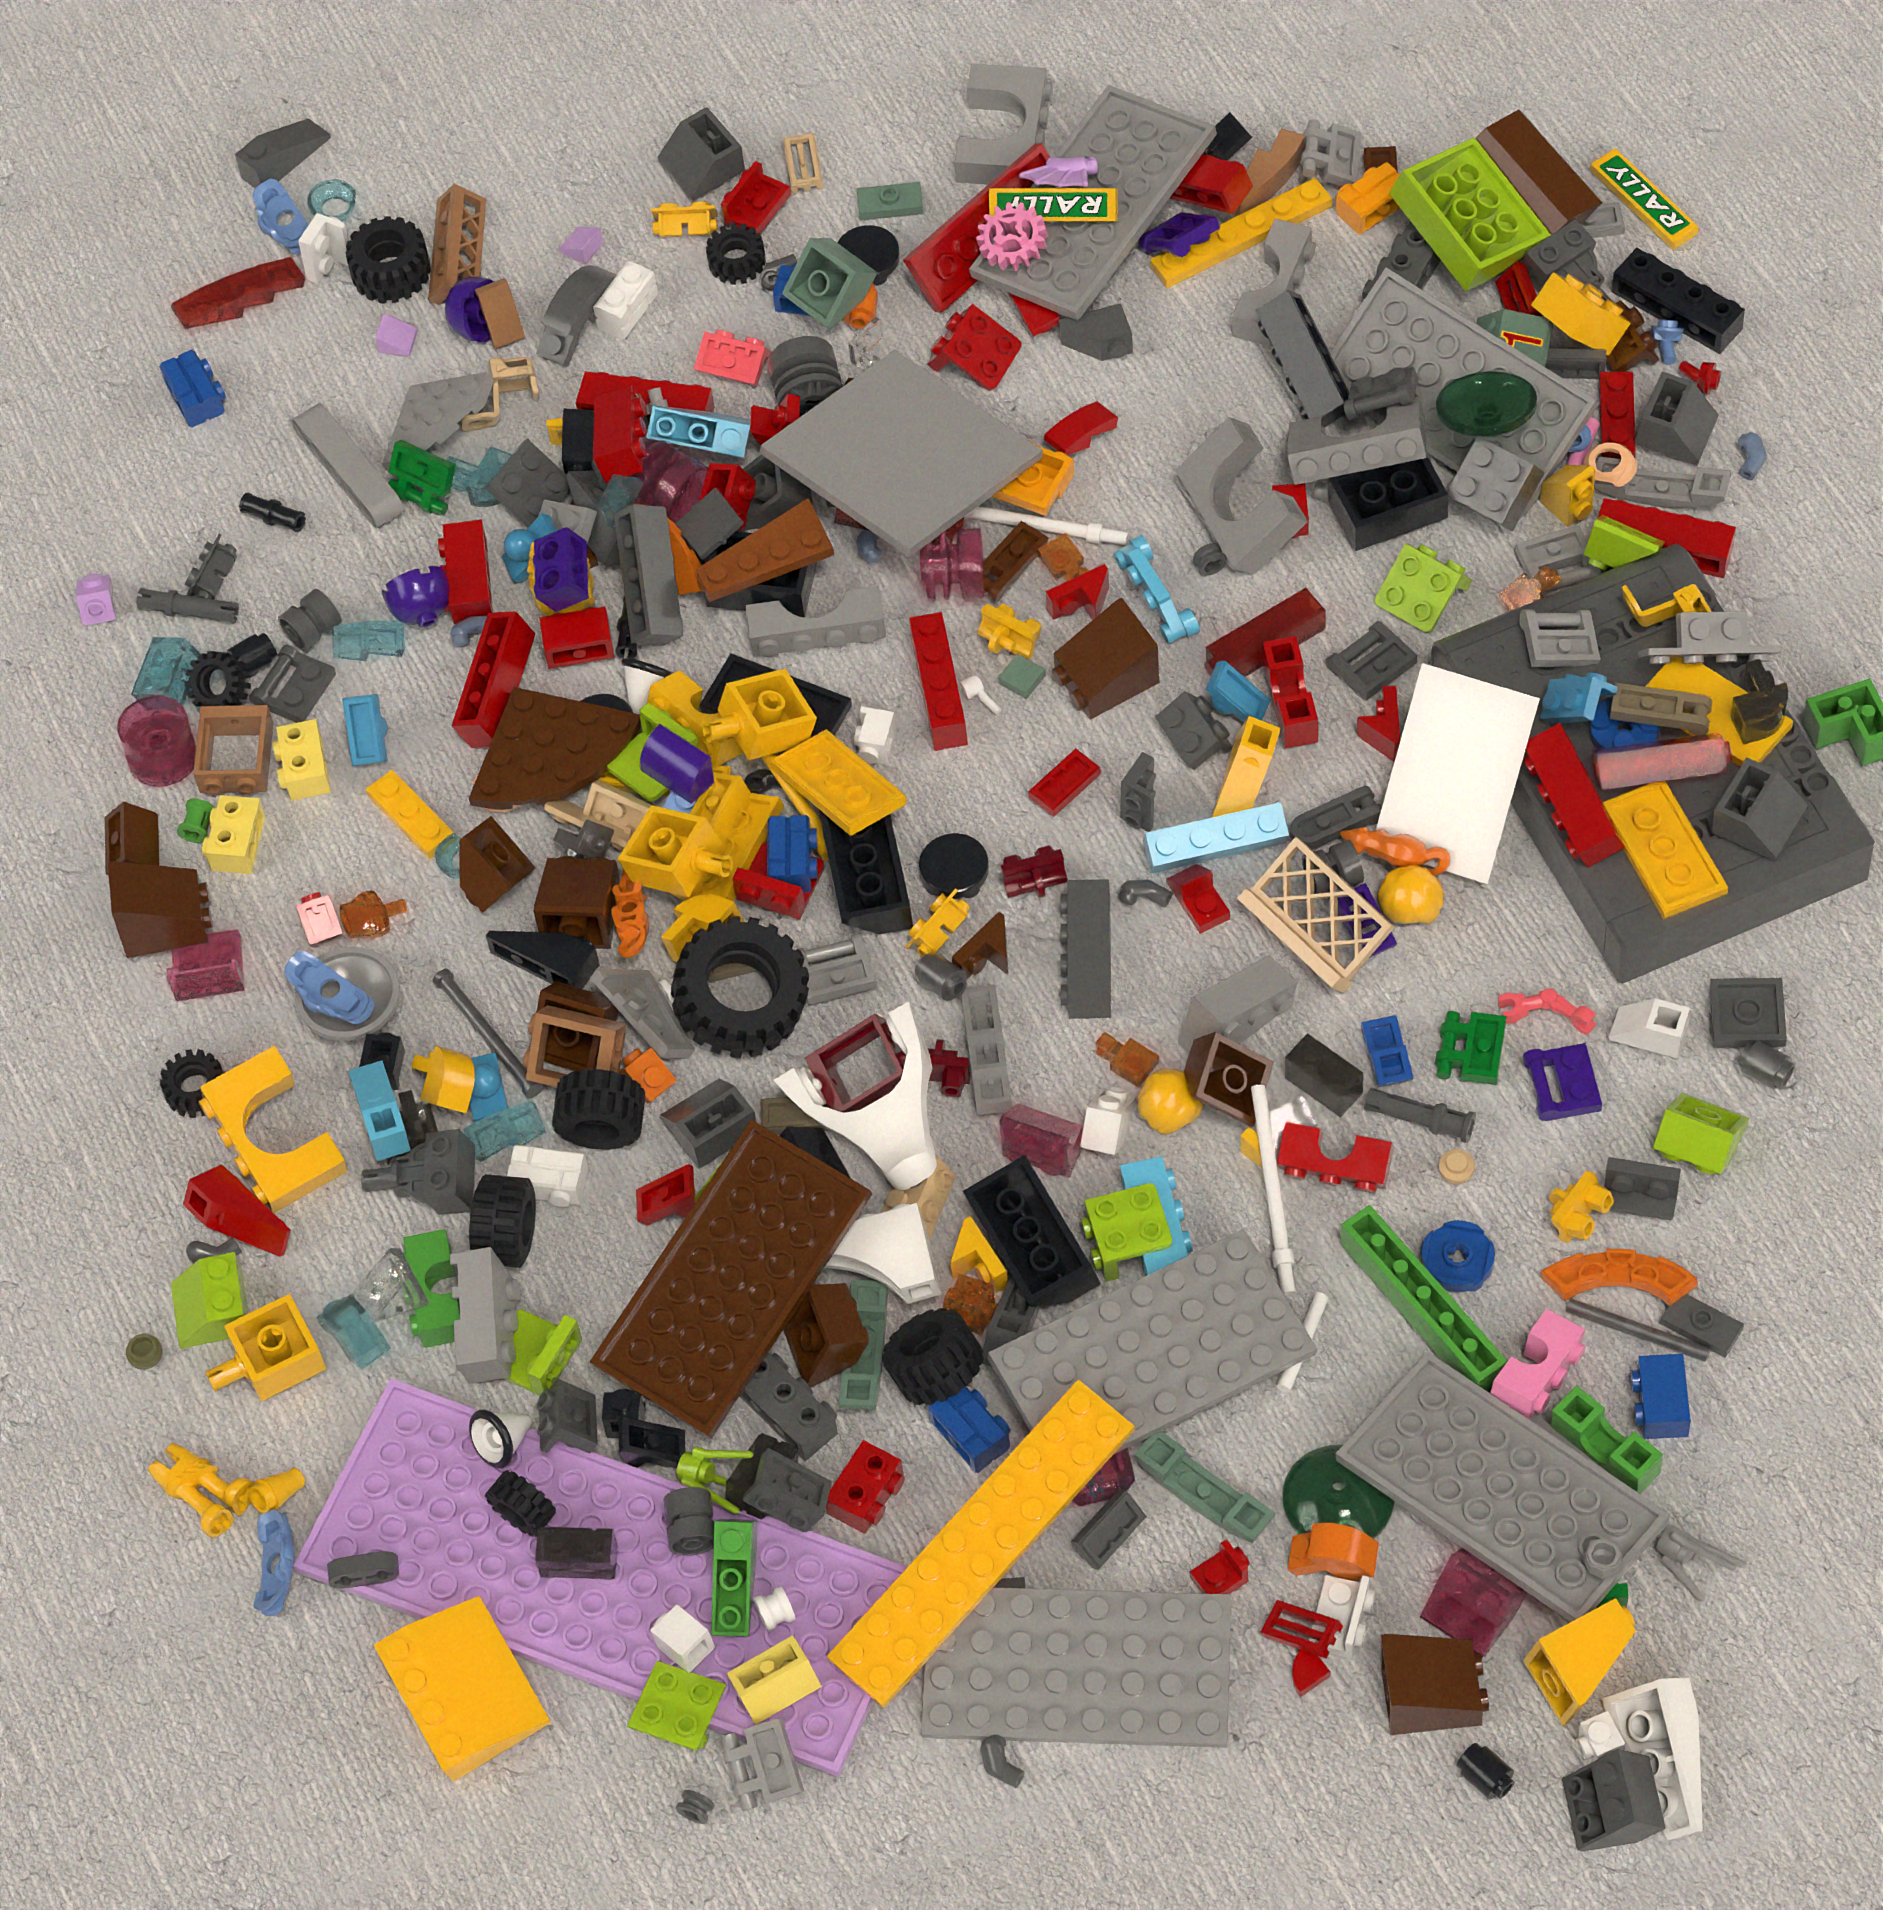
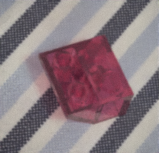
M1018 1103L1001 1116L999 1125L1003 1156L1013 1162L1026 1155L1030 1164L1040 1168L1044 1173L1051 1176L1061 1175L1070 1178L1083 1149L1080 1147L1083 1125Z
M1461 1548L1450 1556L1420 1618L1451 1638L1472 1640L1474 1653H1481L1483 1658L1516 1616L1527 1592Z

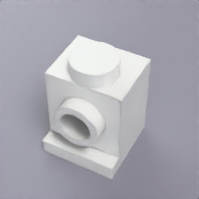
M861 706L860 718L862 726H857L854 736V745L859 746L858 756L869 764H887L897 732L895 714L892 711Z
M1608 1711L1580 1722L1579 1736L1571 1740V1744L1583 1767L1617 1749L1625 1750V1742Z

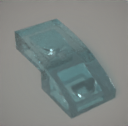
M356 622L335 626L332 630L333 658L367 661L369 654L402 657L405 651L403 622Z
M533 1101L501 1110L463 1129L465 1135L475 1144V1159L480 1162L509 1145L513 1147L514 1145L524 1146L546 1133L537 1106Z

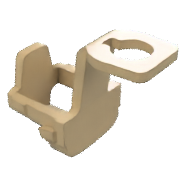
M498 357L488 360V374L494 379L491 387L493 412L466 415L461 419L462 431L485 429L498 423L500 412L499 393L521 391L530 388L532 399H538V384L534 365L530 358L502 359ZM527 375H528L527 378L507 380V378H514V377H520V376H527ZM477 420H484V421L478 422V423H471V422L477 421Z

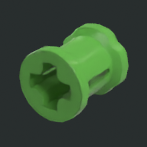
M192 798L187 800L185 805L187 813L184 822L178 826L177 834L188 842L198 844L203 843L204 838L208 835L206 828L211 810L215 807L208 801Z

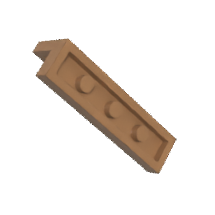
M453 184L437 199L428 300L437 305H440L447 298L450 289L457 283V276L462 275L464 279L480 277L486 198L456 184ZM464 201L475 206L474 215H470L464 206ZM466 224L473 235L472 240L469 241L462 231V225ZM463 249L471 260V264L466 266L459 255Z

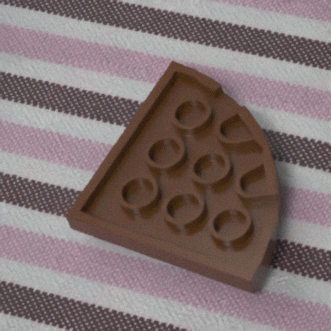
M513 687L469 796L470 805L490 809H513V805L536 802L538 806L546 802L559 800L583 789L607 772V765L616 759L630 741L637 736L641 728L640 714Z

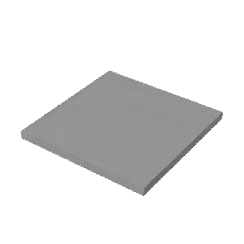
M896 350L889 353L767 440L760 448L761 455L907 557H911L1042 459L1043 450Z

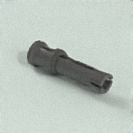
M1370 1088L1365 1102V1110L1429 1127V1131L1435 1135H1439L1442 1132L1459 1137L1463 1143L1469 1142L1476 1121V1112L1469 1111L1466 1114L1449 1109L1447 1104L1437 1103L1433 1106L1386 1093L1375 1088Z

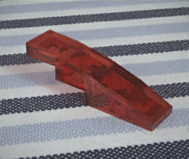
M292 257L275 260L233 273L205 285L173 302L171 309L184 329L242 318L244 308L272 303L275 293L302 288L305 276Z

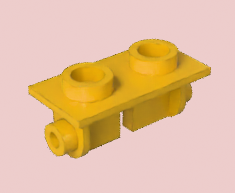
M693 202L691 206L678 207V204L663 203L659 205V208H651L654 219L658 220L653 222V234H659L660 237L682 236V224H688L689 236L711 235V232L718 229L717 219H711V217H718V212L715 205H710L708 202Z
M956 888L948 897L941 893L929 907V910L933 912L931 917L927 921L920 918L910 929L908 934L912 939L905 946L906 949L914 943L918 946L917 952L921 957L928 953L935 955L949 938L940 927L943 926L952 934L961 922L968 917L969 905L963 900H958L957 902L952 898L958 891Z

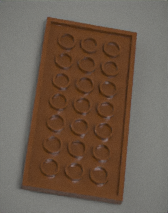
M751 1119L590 1360V1363L600 1371L712 1439L872 1196V1192Z

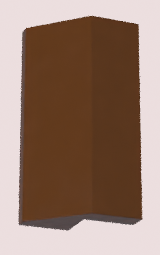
M1518 109L1486 127L1475 138L1551 235L1574 219L1582 224L1603 203L1521 110Z

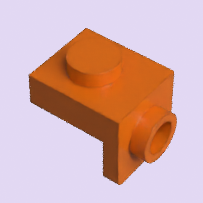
M652 1047L643 1052L636 1048L621 1060L625 1066L620 1069L619 1074L632 1078L631 1080L641 1084V1087L645 1090L646 1103H650L677 1081Z

